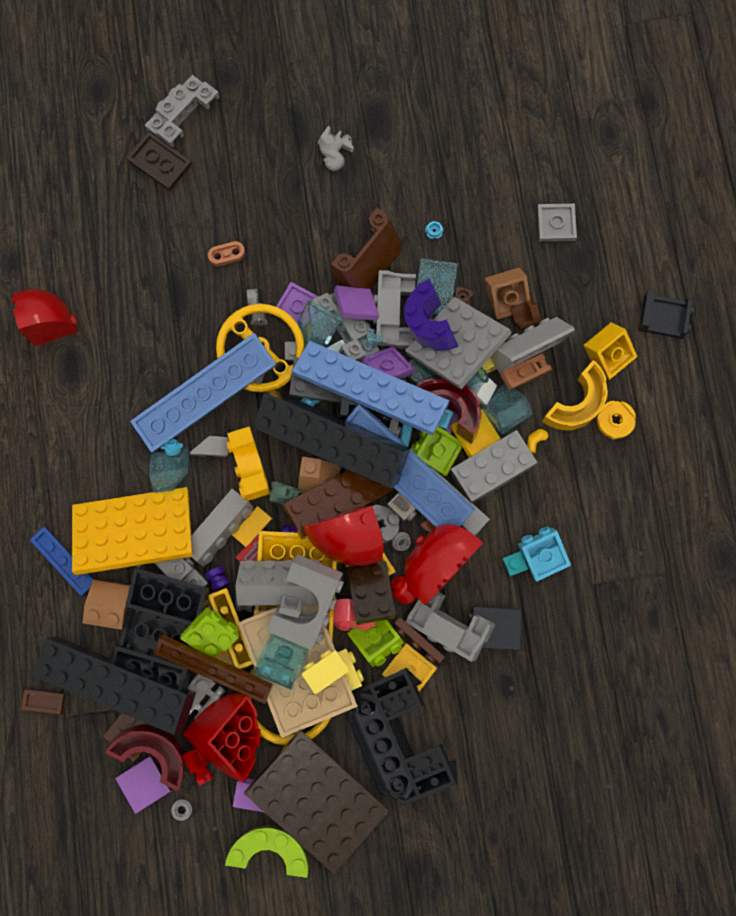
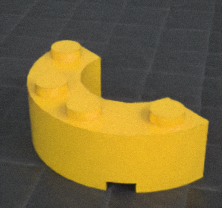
M594 360L578 378L584 390V400L575 406H564L557 402L544 417L543 423L559 430H575L589 424L598 415L606 402L608 390L605 374Z
M250 426L227 433L229 441L226 444L229 453L233 452L237 467H234L237 478L241 477L239 491L242 499L246 498L247 501L269 495V486Z

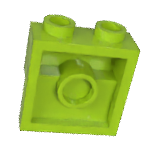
M437 426L433 436L420 431L419 435H421V438L418 442L413 443L411 450L430 468H433L442 476H447L462 449V445L457 438Z
M206 607L181 634L180 639L194 649L215 658L222 650L226 651L238 639V628L234 623L224 620L217 611H212Z
M387 620L376 621L375 627L368 630H360L355 627L347 633L372 667L384 664L386 661L385 657L391 653H398L402 649L401 645L404 643Z

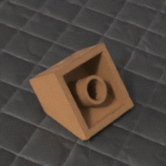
M520 267L484 278L487 295L496 319L512 315L511 307L530 301L527 276Z
M93 579L84 606L83 623L122 630L128 607H125L130 585Z

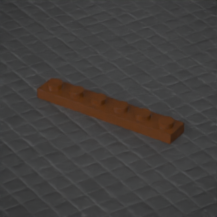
M163 634L158 640L154 654L264 704L267 702L273 687L272 683Z

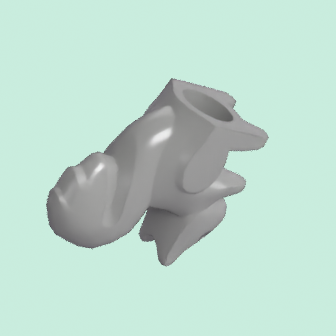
M328 126L317 144L320 147L321 153L325 156V166L331 171H338L345 164V159L339 151L342 148L352 153L354 147L352 146L350 135L347 134L341 138L342 131L332 135L330 133L331 128Z

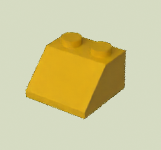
M612 322L583 345L591 361L594 360L601 367L606 378L609 380L637 358L626 329Z

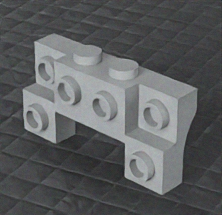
M192 75L183 85L178 84L175 88H172L169 95L158 103L155 109L157 113L145 124V128L173 148V141L178 136L181 138L184 136L182 129L178 126L198 106V103L208 110L210 108L209 103L214 98L217 100L220 98L219 93L208 83H203Z
M379 270L378 295H374V302L377 306L379 317L377 320H373V324H377L376 346H395V349H407L414 341V336L410 329L399 327L400 295L410 296L415 289L416 274H400Z
M335 292L330 295L325 293L311 300L310 307H316L319 312L317 316L319 320L331 315L330 320L346 343L340 347V354L345 353L347 357L360 362L361 359L380 351L370 336L372 331L368 322L364 319L341 317Z
M190 557L155 563L168 577L204 587L210 584L193 566L195 562ZM145 564L137 565L136 567L141 569Z
M440 592L426 606L418 599L416 605L409 613L406 623L427 635L428 640L444 645L443 648L445 650L456 652L471 662L476 661L483 644L488 641L495 624L480 615H474L469 627L439 610L445 598V595Z

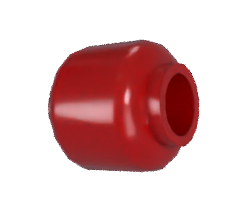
M400 575L391 581L392 597L401 604H409L416 600L417 597L410 589L405 575Z

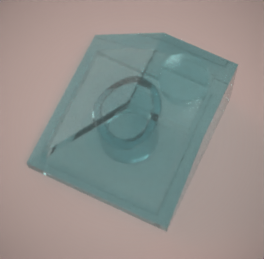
M308 300L297 322L302 331L305 346H307L309 341L327 347L342 318Z
M189 448L180 449V453L174 456L166 455L165 451L151 453L149 477L153 493L172 491L184 478L189 470Z

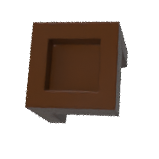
M531 300L510 309L514 324L520 329L541 322L537 304Z

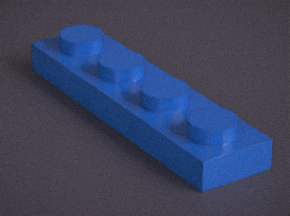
M43 527L30 539L36 548L81 596H84L90 590L93 581L92 576L89 573L73 574L72 555L46 527Z

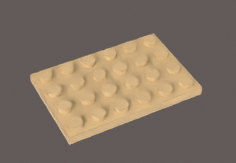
M301 605L300 615L314 614L319 610L318 605ZM275 607L238 622L258 678L273 684L267 702L280 736L283 738L356 708L357 704L345 674L316 695L302 676V673L305 672L303 667L312 661L315 664L321 661L320 656L329 649L332 652L335 651L327 627H322L320 631L324 633L320 644L315 643L313 650L307 649L267 632L272 616L277 609Z

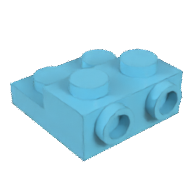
M541 528L538 531L539 534L533 537L532 535L524 536L521 539L522 542L518 543L523 558L528 564L533 579L536 582L571 566L559 534L554 528Z

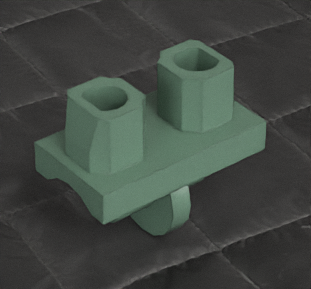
M272 482L269 501L283 505L304 494V492L279 482Z

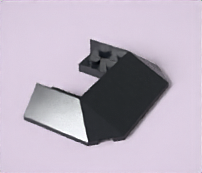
M407 668L356 690L354 699L357 707L349 710L347 716L379 793L390 796L403 805L458 784L456 759L449 761L442 744L414 755L398 717L425 704L417 688L422 682Z

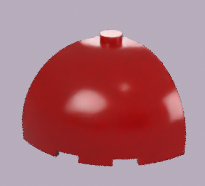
M26 289L12 295V303H15L17 307L13 309L17 327L34 346L78 332L76 328L78 321L75 314L72 315L68 306L53 293L41 289Z
M373 506L354 507L303 526L313 546L334 562L350 566H366L379 563L382 560L383 541Z
M451 524L439 525L433 528L425 537L421 535L415 541L417 546L409 554L405 563L406 580L414 595L426 606L469 560L483 542L468 530Z
M241 693L230 694L215 701L202 711L183 735L216 768L229 777L244 783L256 761L254 757L257 746H260V728H258L256 718L258 714L248 696Z

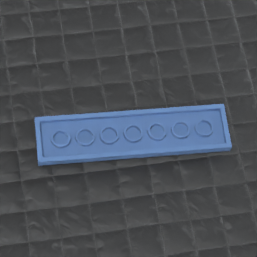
M253 333L130 422L151 453H154L165 442L181 434L277 366V364L257 335Z
M312 341L308 342L292 370V375L432 436L449 405V400Z
M360 404L346 419L348 422L407 446L366 407ZM410 449L400 480L393 487L436 527L443 524L460 527L473 513L475 508Z

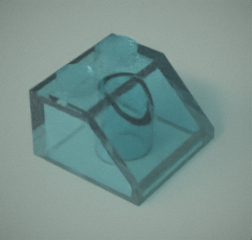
M506 384L494 391L487 405L480 404V408L483 409L493 427L501 434L510 431L511 428L533 415L526 396L515 388L509 391Z
M271 634L259 656L253 674L291 690L309 649Z

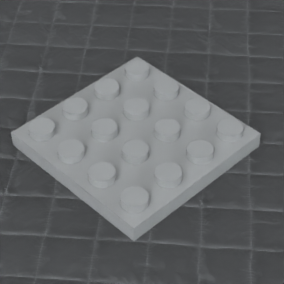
M454 297L433 321L447 320L459 347L445 351H436L434 348H425L414 340L405 352L422 365L462 389L512 333L509 328Z

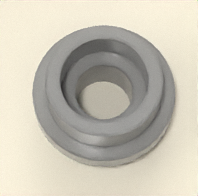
M399 532L393 537L392 546L394 549L405 551L410 547V536L407 533Z
M184 799L176 801L171 809L173 817L179 821L188 819L192 813L191 804ZM180 806L185 807L186 811L184 814L179 812Z

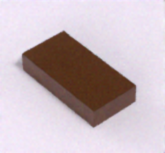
M24 689L21 710L62 714L66 694Z

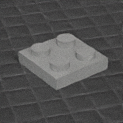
M575 203L538 204L539 242L576 241Z

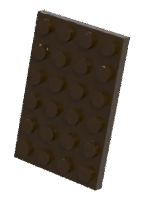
M302 730L295 734L244 791V794L333 874L340 869L389 812L380 801Z

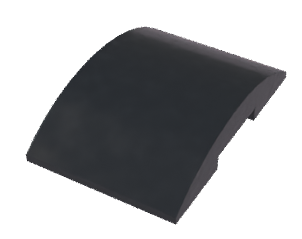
M135 568L125 607H128L120 643L115 646L112 659L188 689L194 672L154 653L162 634L188 645L180 639L181 634L208 607L209 588Z

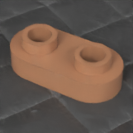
M237 241L212 247L208 252L209 261L214 266L237 262L245 256L244 246ZM234 251H239L237 255L233 254ZM216 256H221L219 260L215 259Z

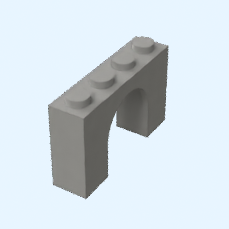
M297 554L286 580L310 590L318 600L319 610L314 614L299 615V618L280 614L278 606L272 616L267 632L313 650L315 643L320 644L324 634L320 631L322 627L326 628L330 619L327 613L329 610L333 611L337 599L334 598L336 592L340 593L344 583L341 581L343 573Z

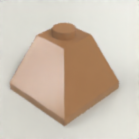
M302 457L298 490L306 493L339 476L341 466L322 459Z

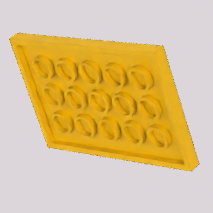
M187 487L72 505V572L74 575L193 557L189 491Z

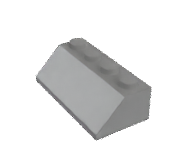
M558 317L551 320L546 318L539 323V326L534 327L532 325L525 329L523 334L519 335L516 333L509 337V341L503 343L490 358L498 372L502 373L561 343L575 329Z

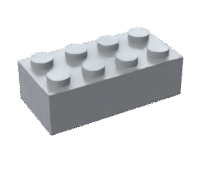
M516 430L450 470V475L463 496L473 504L532 469L538 462Z
M292 560L240 561L235 585L238 605H280L282 594L301 598L302 605H319L316 596L310 590L286 580L293 562Z

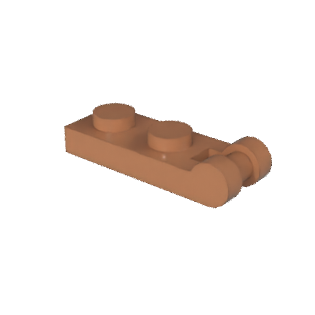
M543 353L500 374L509 391L553 370L550 364L547 365Z

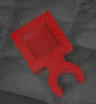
M196 748L182 755L191 774L195 772L196 781L200 786L213 779L211 772L205 767L209 765L206 758Z

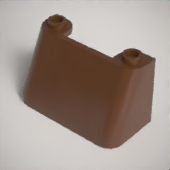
M377 207L369 217V223L372 227L371 232L374 235L358 255L353 258L349 254L342 253L331 263L332 281L339 286L372 289L378 281L379 270L386 271L402 250V242L388 216Z

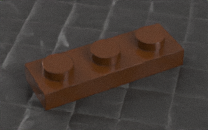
M399 617L394 623L397 626L395 630L403 637L407 635L411 639L410 644L417 650L422 648L427 653L425 657L433 664L435 662L439 664L445 658L403 619Z

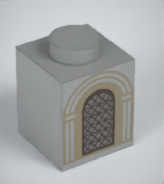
M400 493L387 504V508L398 515L403 523L406 520L410 522L417 515V509Z

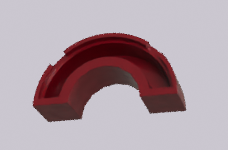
M431 378L416 385L421 389L449 400L448 407L452 408L460 419L456 433L472 444L478 434L482 413L479 399L471 388L465 385L460 389L444 378L435 380Z
M136 725L121 731L111 740L105 751L106 754L121 762H124L128 756L137 752L152 754L158 759L162 768L159 782L178 791L182 782L185 763L179 743L169 732L152 725Z

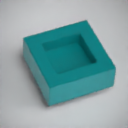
M521 551L502 558L509 577L528 570Z

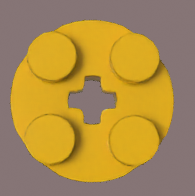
M610 401L604 404L596 417V422L599 430L605 436L616 440L624 438L632 432L635 427L636 416L629 404L622 401ZM613 415H614V417H618V416H619V417L621 418V419L619 420L620 424H617V423L614 424V423L612 422V420H613L612 416H613Z

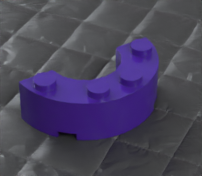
M429 278L420 283L408 297L404 308L405 321L415 340L423 347L434 348L436 351L457 348L459 346L448 321L429 320L433 311L441 306L439 297Z

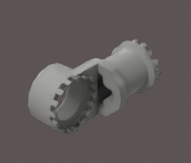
M247 289L248 306L262 304L257 299L259 298L257 296L258 289ZM253 313L252 320L250 321L251 325L260 326L261 324L263 326L267 324L265 313Z

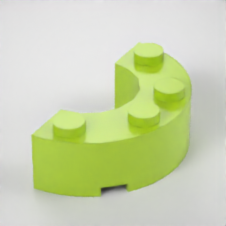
M271 825L256 827L241 836L231 848L225 863L226 866L246 868L250 858L255 853L261 850H271L283 858L286 864L287 875L307 878L309 874V861L305 848L283 828Z

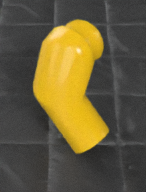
M537 429L528 436L527 447L532 454L536 453L537 443L548 438V432L544 431V429Z

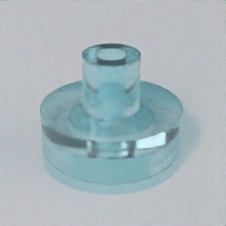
M367 329V348H375L376 342H383V336L375 335V329Z

